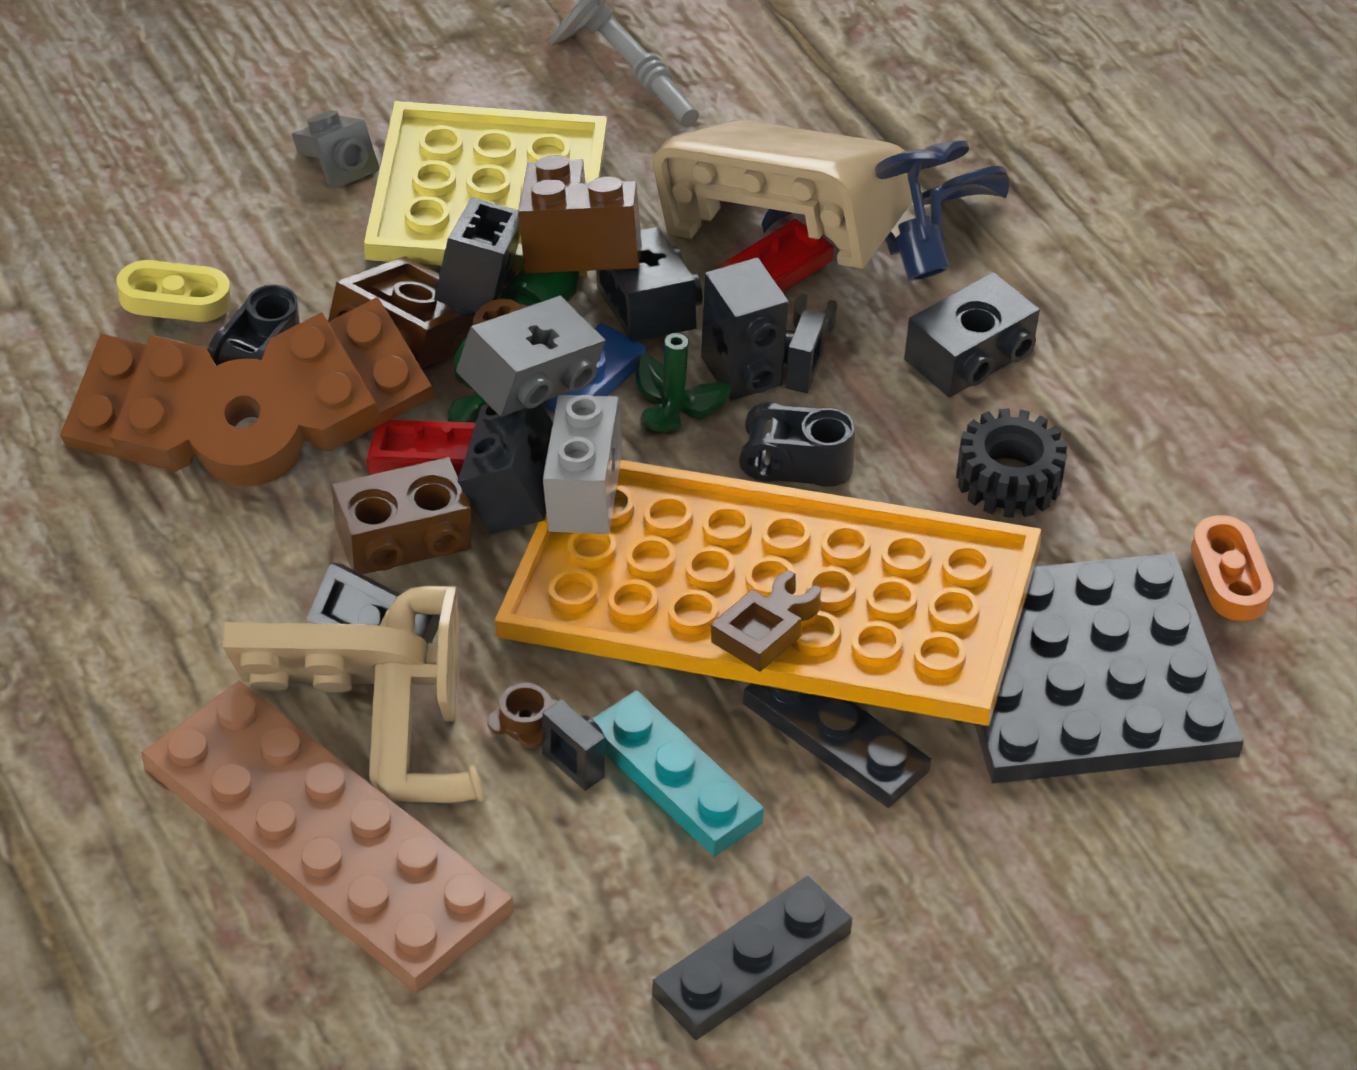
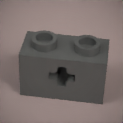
M558 296L471 326L456 372L500 417L524 408L537 407L544 401L570 391L577 392L585 388L597 373V363L606 340L562 296Z

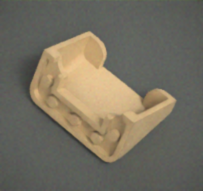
M732 120L675 135L667 139L653 157V171L667 235L691 239L701 227V219L711 221L721 208L719 200L805 215L809 238L820 239L824 234L840 249L836 255L838 265L863 269L912 203L907 173L887 179L877 178L875 167L879 162L905 151L898 145L889 142L746 120Z

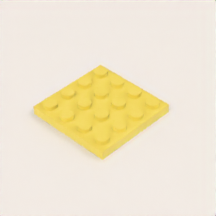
M394 101L364 240L365 260L390 262L407 256L420 264L442 266L447 239L471 197L516 210L519 209L527 162H536L538 159L550 155L565 156L569 160L583 159L586 183L600 178L607 134V117ZM521 235L512 271L519 272L524 267ZM578 271L579 276L587 277V271Z

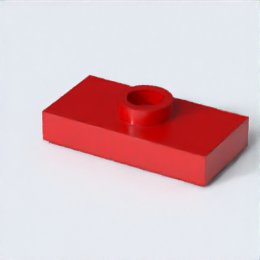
M795 218L720 264L716 269L758 257L780 290L784 292L833 261L834 245L823 237H820V239L809 238L807 226Z
M389 420L375 428L366 458L368 473L373 475L450 457L459 478L476 423Z

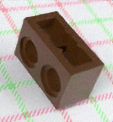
M450 457L332 484L335 527L351 569L361 574H368L472 549L471 507L463 489L457 482L458 477Z

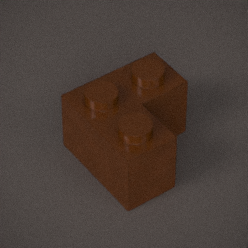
M561 155L545 156L536 162H527L518 209L525 274L639 268L642 239L636 181H621L615 177H600L586 183L583 159L569 160Z

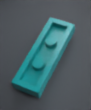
M637 690L592 718L605 736V755L713 857L763 824L764 807Z

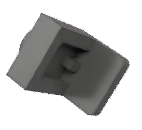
M327 111L307 119L309 127L291 133L298 154L320 159L327 184L330 187L339 188L374 174L379 170L366 123L363 119L339 116L338 111Z

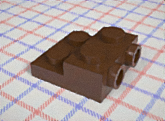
M404 256L336 281L328 322L379 297L421 369L452 356L456 336L470 330V327L474 325L473 319L475 315L458 313L452 310L448 304L434 300L439 273Z

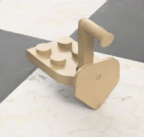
M420 586L410 588L397 597L387 610L379 626L364 624L224 622L222 648L242 682H250L249 686L253 689L283 691L288 688V683H313V687L320 691L347 692L352 689V684H374L369 779L370 784L391 801L415 803H456L477 799L480 803L485 801L484 791L475 765H470L468 767L469 771L453 774L409 773L414 684L437 685V699L444 721L455 722L460 667L457 586ZM416 614L441 615L438 643H428V651L427 642L415 634Z

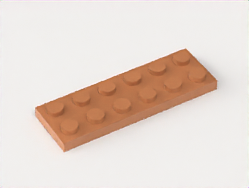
M240 680L141 752L145 770L416 994L513 913V897Z

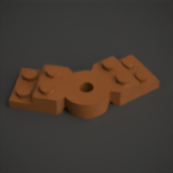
M376 297L329 322L323 312L270 338L262 360L236 359L218 366L214 363L206 347L150 335L147 344L101 333L60 436L65 446L171 471H178L190 465L196 455L205 469L216 479L231 485L257 486L276 480L291 470L301 456L300 450L304 441L311 442L314 448L332 451L434 398L435 395L432 385L379 297ZM245 418H258L256 422L248 427H236Z

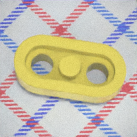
M141 260L125 266L119 272L116 279L121 306L128 312L137 315L209 322L224 315L231 306L229 279L222 271L212 267Z

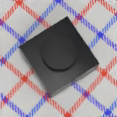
M561 699L542 712V754L584 791L602 780L605 776L606 740L601 728L592 718L586 715L580 716Z

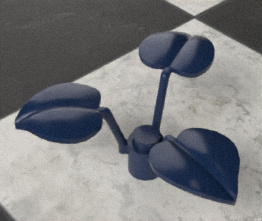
M965 140L946 141L928 146L925 149L904 151L884 159L875 167V172L879 179H887L905 173L908 176L916 218L900 223L898 225L900 235L897 237L890 232L885 238L890 255L900 253L908 281L928 278L951 268L943 243L945 237L942 231L941 201L972 195L1007 197L1009 177L1006 169L1002 166H990L973 170L949 179L942 185L923 193L921 192L918 177L920 170L942 165L964 156L969 151L968 142ZM931 204V219L930 216H926L924 205ZM768 209L761 223L763 232L765 233L775 222L792 213Z

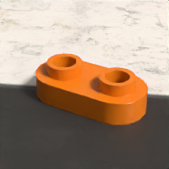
M1226 515L1210 516L1200 521L1195 528L1191 545V556L1211 606L1223 617L1234 621H1252L1261 617L1269 607L1274 585L1253 531L1243 521Z

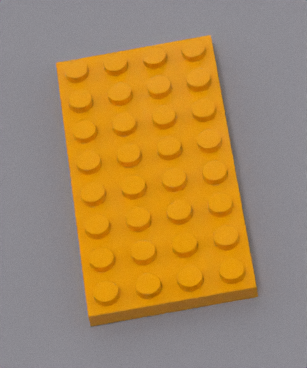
M621 460L610 533L549 532L546 513L545 520L537 524L494 620L497 638L989 726L1039 553L1041 529ZM788 570L796 573V591L793 595L805 594L814 585L821 588V608L813 618L801 621L802 636L761 672L711 643V624L752 589L767 598L772 593L775 578L781 573Z

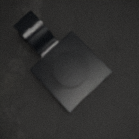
M801 293L794 301L793 325L796 330H786L784 364L787 365L786 389L808 394L822 358L823 343L828 333L834 329L836 324L837 302L829 300L824 311L814 312L807 309L808 295Z

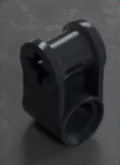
M277 284L265 285L250 293L245 303L229 322L216 332L207 350L216 366L236 359L262 360L270 338L300 324L297 296L288 287Z
M762 403L754 406L748 412L745 428L749 439L742 447L739 456L740 467L746 475L764 482H798L823 487L837 486L851 477L854 467L855 426L849 414L835 408L793 407L776 403ZM770 419L773 420L771 434L766 433L767 421ZM766 451L771 452L769 465L765 464Z

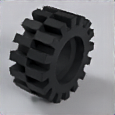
M1007 408L999 409L998 418L996 419L988 411L981 414L980 423L973 419L967 425V431H963L961 437L956 479H959L958 487L961 493L968 492L967 500L975 506L983 500L985 501L983 511L993 515L996 507L1004 508L1003 517L1014 518L1015 509H1021L1023 516L1028 517L1034 515L1035 505L1043 512L1050 507L1051 499L1057 500L1062 487L1068 455L1066 454L1067 443L1066 440H1060L1061 431L1056 426L1047 430L1048 419L1039 415L1034 422L1030 421V411L1021 409L1019 417H1010V409ZM1012 458L1020 460L1029 466L1022 468L1007 467L994 460Z

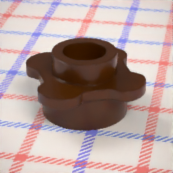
M514 684L502 693L499 700V710L493 711L488 715V728L497 735H510L513 739L520 741L521 745L526 748L539 747L542 745V712L558 701L550 699L546 690L536 684Z

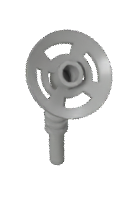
M580 0L546 41L550 45L560 43L585 27L593 34L596 31L600 32L632 66V75L651 95H657L682 126L688 127L697 121L699 112L672 82L673 75L656 54L647 53L618 21L610 15L613 9L605 3L606 0Z

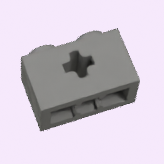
M558 395L543 476L549 532L610 533L623 450L618 397Z

